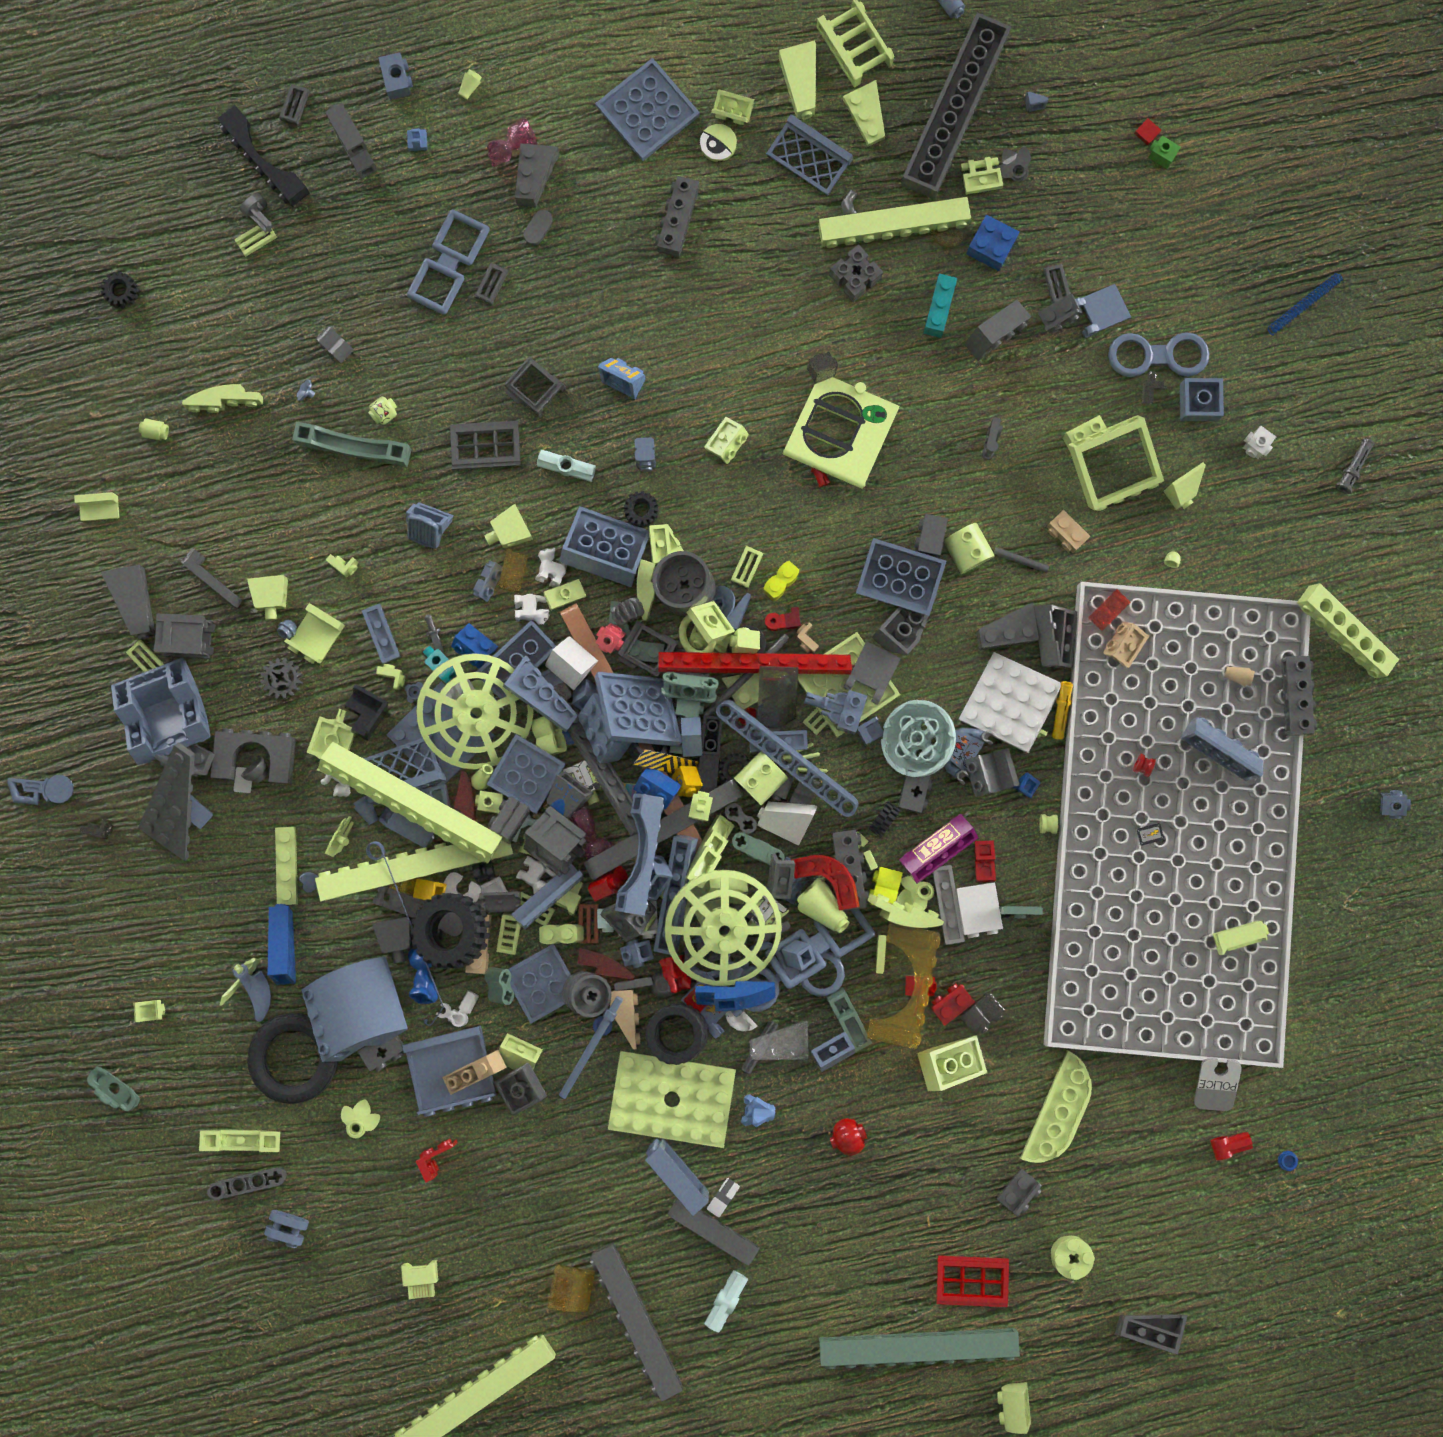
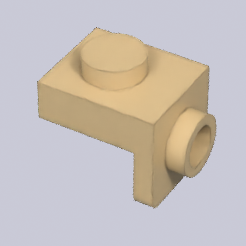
M809 623L807 626L803 624L796 632L798 634L796 639L801 643L800 647L805 652L814 654L819 645L806 635L812 628V624Z

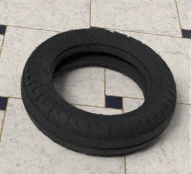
M286 1013L270 1019L258 1029L248 1049L247 1063L252 1081L265 1096L280 1103L298 1104L315 1098L328 1087L335 1075L338 1061L322 1062L319 1054L317 1071L308 1082L299 1086H288L277 1081L271 1075L266 1061L267 1050L275 1037L285 1031H300L308 1035L317 1046L308 1015Z

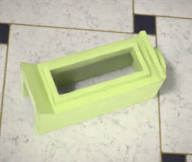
M1254 921L1213 933L1212 935L1218 954L1224 955L1226 951L1268 940L1267 935L1269 931L1265 923Z

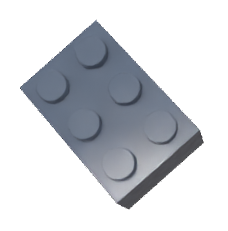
M592 694L578 715L579 722L584 728L586 737L599 763L619 761L632 742L608 740L599 694Z

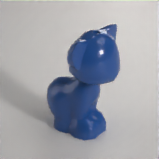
M418 948L410 949L408 952L409 963L417 972L414 977V988L409 992V997L419 1004L435 1003L438 1000V994L426 963L423 961V956H419L416 953Z

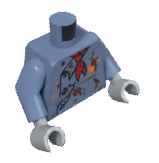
M975 728L955 730V748L951 758L944 767L962 785L965 784L962 780L963 777L967 776L970 779L965 760L975 757L985 742L990 745L993 744L992 741L988 740V737L991 735L996 737L991 731H982Z

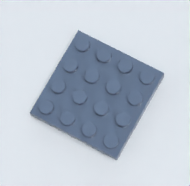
M653 58L595 103L597 109L642 161L700 116V112Z
M606 672L596 673L595 680L608 740L679 746L682 743L672 698L665 697L661 693V689L664 686L662 678Z
M441 681L433 690L440 693L445 684ZM428 696L425 697L423 704L425 728L436 724L435 704L437 700ZM443 703L441 705L442 722L453 718V707ZM417 705L386 734L397 746L423 738L417 723ZM470 711V715H471L473 718H477V717ZM456 725L445 729L452 739L459 742L463 732ZM491 731L488 733L492 740L495 735ZM440 732L428 735L432 736L433 743L437 749L446 756L452 757L456 748L450 745ZM470 736L466 744L468 747L485 746L481 736ZM422 743L418 751L426 755L429 747L426 743ZM405 749L403 753L410 759L413 751ZM463 751L459 761L468 763L478 753ZM416 754L413 763L420 767L425 757ZM438 757L442 773L445 774L446 781L435 785L447 784L462 768L451 765ZM428 759L423 769L427 772L435 770L434 763Z

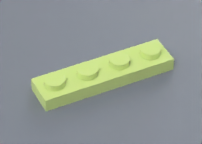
M296 827L275 828L277 904H298Z

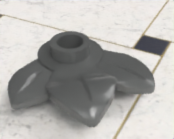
M1023 146L1018 153L1004 149L1002 153L1003 164L996 168H1000L1002 178H1012L1016 182L1024 181L1029 174L1028 165L1031 162L1028 148ZM1018 170H1023L1021 175H1016Z

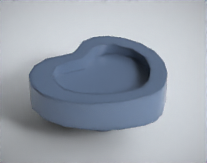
M311 872L301 874L299 880L303 884L304 891L312 892L317 887L315 878H318L316 874Z

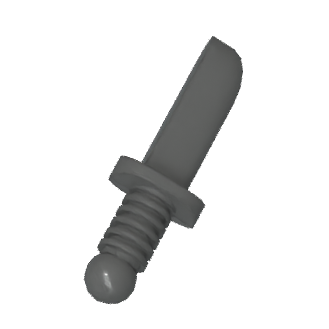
M427 614L425 620L430 631L426 632V634L431 636L435 650L439 649L444 654L438 632H441L440 628L435 629L432 616Z

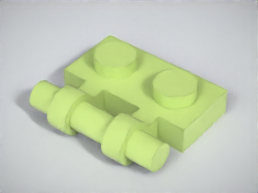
M985 157L984 160L979 161L968 160L967 163L960 164L961 171L969 170V173L963 174L966 195L1003 188L1000 168H992V166L999 165L998 157ZM985 167L986 169L985 171L976 172L978 168Z

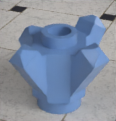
M750 1094L744 1097V1103L746 1104L745 1116H742L741 1123L744 1126L753 1124L755 1127H758L764 1122L774 1120V1105H770Z

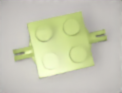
M339 709L336 719L319 717L307 753L315 755L320 759L332 742L350 751L355 734L351 732L352 727L343 723L347 711Z

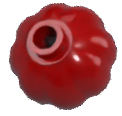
M844 1118L834 1125L833 1137L830 1138L833 1149L837 1148L841 1153L852 1156L862 1151L865 1146L864 1139H867V1135L862 1123L858 1125L855 1120Z

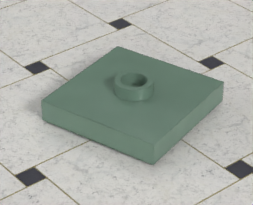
M999 906L1000 914H1014V918H1026V915H1043V908Z

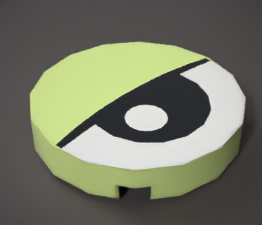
M715 124L703 131L700 138V147L707 159L714 162L726 161L736 151L737 139L731 128L723 124Z

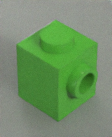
M1161 136L1159 141L1154 140L1149 148L1152 152L1148 158L1168 169L1181 147L1166 137Z

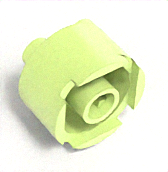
M1072 1235L1063 1236L1054 1242L1051 1248V1260L1053 1266L1061 1275L1069 1279L1079 1280L1091 1271L1095 1258L1089 1245L1081 1238ZM1070 1254L1075 1256L1074 1260L1069 1258Z

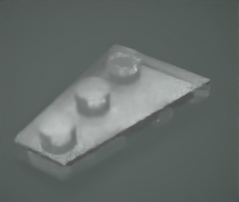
M808 1020L751 1039L750 1060H808Z

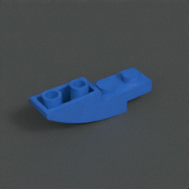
M736 981L735 987L696 986L695 995L697 1005H715V1011H735L758 1006L776 998L775 982Z

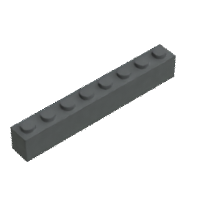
M614 1242L592 1252L591 1265L594 1270L598 1269L601 1276L599 1277L600 1284L603 1288H607L609 1295H607L611 1306H615L618 1311L616 1313L617 1319L621 1325L624 1324L626 1327L625 1335L629 1343L633 1342L636 1348L633 1350L637 1360H641L644 1368H642L646 1379L650 1378L653 1386H651L653 1394L656 1398L659 1397L662 1402L683 1391L680 1378Z

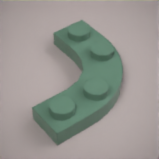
M611 601L609 624L617 625L612 618L611 610L621 602ZM629 624L619 626L626 633L623 639L624 642L630 633ZM636 640L628 654L641 662L658 663V653L664 652V644Z

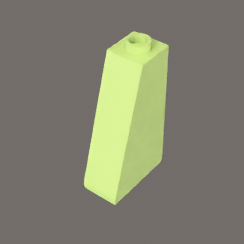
M815 40L779 50V61L796 118H802L803 120L815 115Z

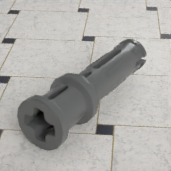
M1363 438L1350 466L1344 469L1342 479L1335 486L1339 491L1351 494L1353 484L1360 477V469L1375 444L1371 439Z

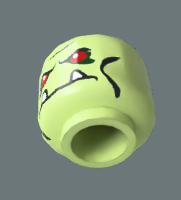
M380 397L369 405L370 411L368 413L376 424L385 425L396 417L395 408L397 406L391 398L387 400L385 397Z

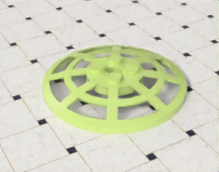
M477 653L454 657L438 666L428 676L420 690L416 709L420 733L433 753L451 765L466 769H480L485 764L491 766L498 765L502 757H497L494 748L502 744L511 732L521 735L524 739L529 734L533 720V708L527 705L528 716L525 728L515 725L517 714L515 701L519 700V698L503 687L504 683L496 678L500 666L511 674L515 669L499 658ZM480 660L491 662L492 666L489 674L482 672L464 674L460 663ZM453 666L457 677L448 682L440 693L429 688L439 674ZM480 678L486 681L482 690L470 689L467 679ZM457 683H460L463 693L456 700L447 697L448 691ZM493 683L504 691L506 697L496 701L489 694ZM425 696L437 700L435 704L436 724L425 728L423 704ZM442 703L453 707V718L443 722L441 721ZM510 704L511 709L509 722L499 719V708ZM475 707L481 709V715L478 718H473L470 715V711ZM456 725L463 732L459 742L452 739L445 729ZM495 726L505 729L502 736L492 743L488 733ZM440 732L442 737L456 748L452 757L446 756L437 749L428 735ZM470 736H481L485 746L468 747L466 744ZM463 751L469 753L487 751L491 761L470 764L460 762L459 759Z
M717 870L697 876L678 891L669 905L664 930L669 953L683 972L701 983L713 986L735 985L736 981L751 979L768 965L777 951L781 939L782 924L778 905L763 884L745 873L732 870ZM720 878L721 890L707 893L699 899L690 891L705 881ZM728 878L746 881L758 890L749 898L741 892L729 890ZM763 895L768 899L773 908L776 924L765 925L762 912L757 906L758 901ZM721 896V907L710 911L704 905L706 901ZM729 896L739 898L746 902V904L739 911L729 907ZM685 897L692 906L685 917L684 926H672L675 910L682 898ZM751 909L754 910L758 918L759 926L747 925L744 917ZM698 910L704 916L701 927H690L692 917ZM728 926L730 928L729 933L721 935L719 933L720 927ZM776 932L773 947L763 962L756 954L762 946L765 933ZM671 934L684 936L686 947L692 955L685 963L679 959L674 949ZM749 934H759L757 943L751 951L744 945ZM690 935H701L705 943L698 952L695 951L691 944ZM739 950L745 956L744 959L736 963L728 964V954ZM710 951L720 954V964L711 963L703 959V957ZM749 961L757 967V969L744 977L727 981L728 970L739 968ZM699 962L707 968L720 970L719 981L703 978L693 973L690 968Z

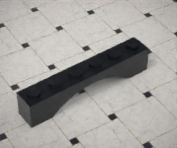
M235 104L217 118L221 124L219 128L226 136L229 134L233 138L231 142L237 149L242 148L244 151L243 156L249 163L253 161L256 164V167H254L261 176L265 175L268 178L266 182L273 190L277 189L280 192L278 196L285 204L289 202L293 207L309 194L307 187L294 172L284 171L272 166L256 152L251 137V125Z

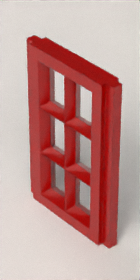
M938 1255L936 1304L1008 1307L1009 1258ZM945 1267L961 1268L960 1279L944 1278ZM965 1268H981V1280L965 1279ZM985 1269H1001V1280H985ZM944 1282L960 1283V1294L944 1293ZM964 1283L981 1284L980 1295L964 1294ZM985 1284H1001V1296L985 1295Z

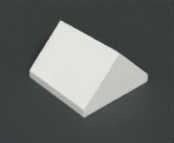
M568 636L552 650L545 666L570 688L575 690L598 660L573 638Z

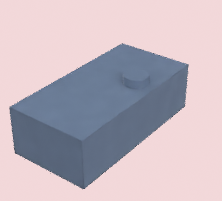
M531 620L493 657L501 659L516 669L526 655L530 659L531 664L538 668L549 658L556 645ZM487 661L476 672L489 674L492 663ZM500 666L496 678L505 684L511 673ZM493 683L491 690L500 699L506 697L504 691Z

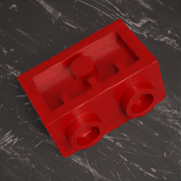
M954 983L947 989L948 993L943 997L939 995L931 1001L933 1004L930 1006L931 1010L944 1026L975 1003L961 983L958 985Z

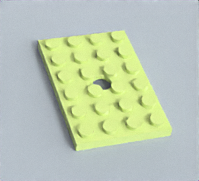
M620 1051L608 1130L724 1148L736 1069L694 1062L669 1065L659 1061L655 1056ZM668 1092H675L679 1095L680 1102L677 1106L669 1107L666 1105L664 1097Z

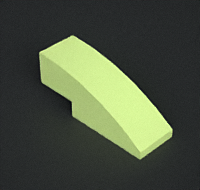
M641 560L637 576V598L642 603L645 611L642 616L643 622L647 623L656 595L652 583L656 564Z

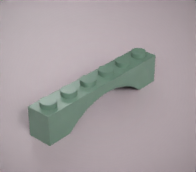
M297 421L292 438L298 446L402 467H408L412 450L405 443L355 437Z

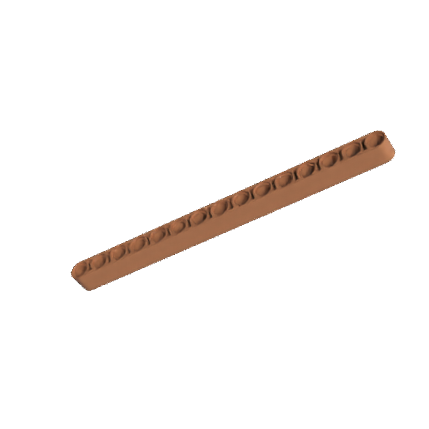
M577 603L560 611L574 640L598 660L591 669L594 678L597 672L613 673L602 650L595 643L596 639ZM639 743L642 751L646 749L655 752L651 744ZM677 794L668 808L664 809L667 816L684 807ZM693 824L677 833V835L681 834L698 838L697 852L702 839Z

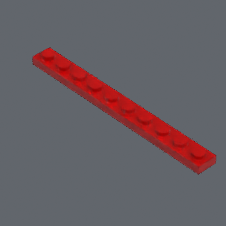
M658 653V672L851 675L852 671L851 655Z

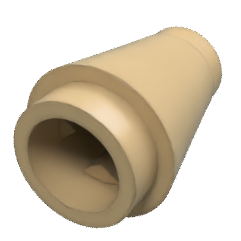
M1227 666L1224 678H1228L1244 687L1246 685L1251 686L1255 671L1250 670V668Z

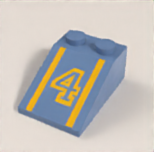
M610 358L600 363L598 368L602 383L636 399L645 382L643 371L637 367L631 368L627 366V363L619 358L616 360Z

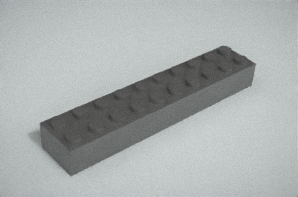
M977 12L903 175L901 186L934 200L936 199L1007 41L1011 26Z

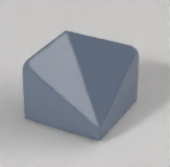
M1027 92L1024 99L1027 112L1045 109L1048 103V97L1032 92Z

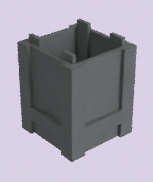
M156 614L155 653H162L164 657L210 659L214 647H210L211 632H215L213 621L206 620L201 615Z
M551 806L524 833V850L559 877L570 870L568 866L577 857L581 858L585 854L584 843L587 841L585 839L586 833Z

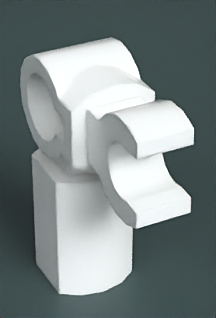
M467 990L459 1006V1011L456 1009L451 1010L449 1004L443 1003L446 1012L444 1014L440 1013L438 1017H447L448 1021L456 1027L465 1026L468 1022L467 1014L471 1013L479 995Z

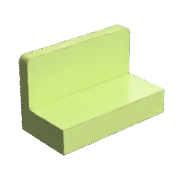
M113 492L74 495L75 503L80 506L81 521L119 518L118 496Z
M508 1033L499 1048L505 1065L513 1070L526 1063H529L532 1069H534L543 1050Z

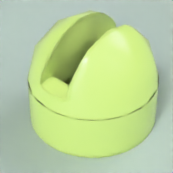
M1169 552L1165 557L1164 564L1172 568L1179 567L1180 555L1177 552Z

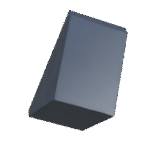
M700 717L681 718L683 757L702 756Z

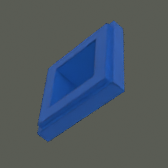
M1026 772L1018 779L1019 785L1013 788L1028 798H1032L1041 782Z

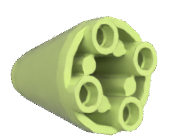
M816 880L812 884L811 889L807 893H802L797 899L800 912L829 929L841 933L848 927L850 923L847 920L848 917L843 910L839 911L837 899L824 881Z

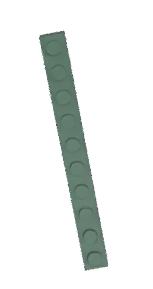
M1016 1328L819 1338L820 1364L825 1366V1369H834L837 1365H844L845 1368H854L857 1364H864L865 1367H874L878 1363H884L885 1366H894L899 1362H904V1365H914L919 1361H923L924 1364H934L935 1361L943 1360L944 1363H954L955 1360L963 1359V1362H974L975 1359L983 1358V1361H994L995 1358L1003 1357V1360H1014L1015 1357H1020L1019 1336Z

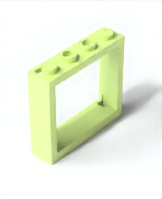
M1134 416L1068 444L1088 507L1093 510H1104L1111 503L1117 504L1124 501V498L1128 496H1137L1141 494L1142 490L1156 488L1159 483L1164 481L1144 417ZM1138 429L1153 476L1097 499L1082 452Z

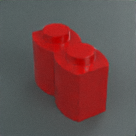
M618 866L597 878L596 881L591 882L588 886V891L595 902L617 893L620 887L628 880V875L622 866Z

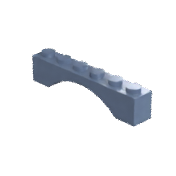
M636 793L633 795L631 815L638 832V855L630 877L618 890L615 911L645 916V911L648 907V893L651 888V874L654 869V855L657 850V837L661 827L660 818L664 808V798Z

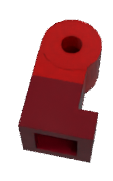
M799 607L791 608V613L787 614L769 613L765 618L766 628L770 631L800 628Z

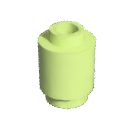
M146 418L143 422H140L139 433H141L142 437L159 441L167 439L169 426L164 424V422Z

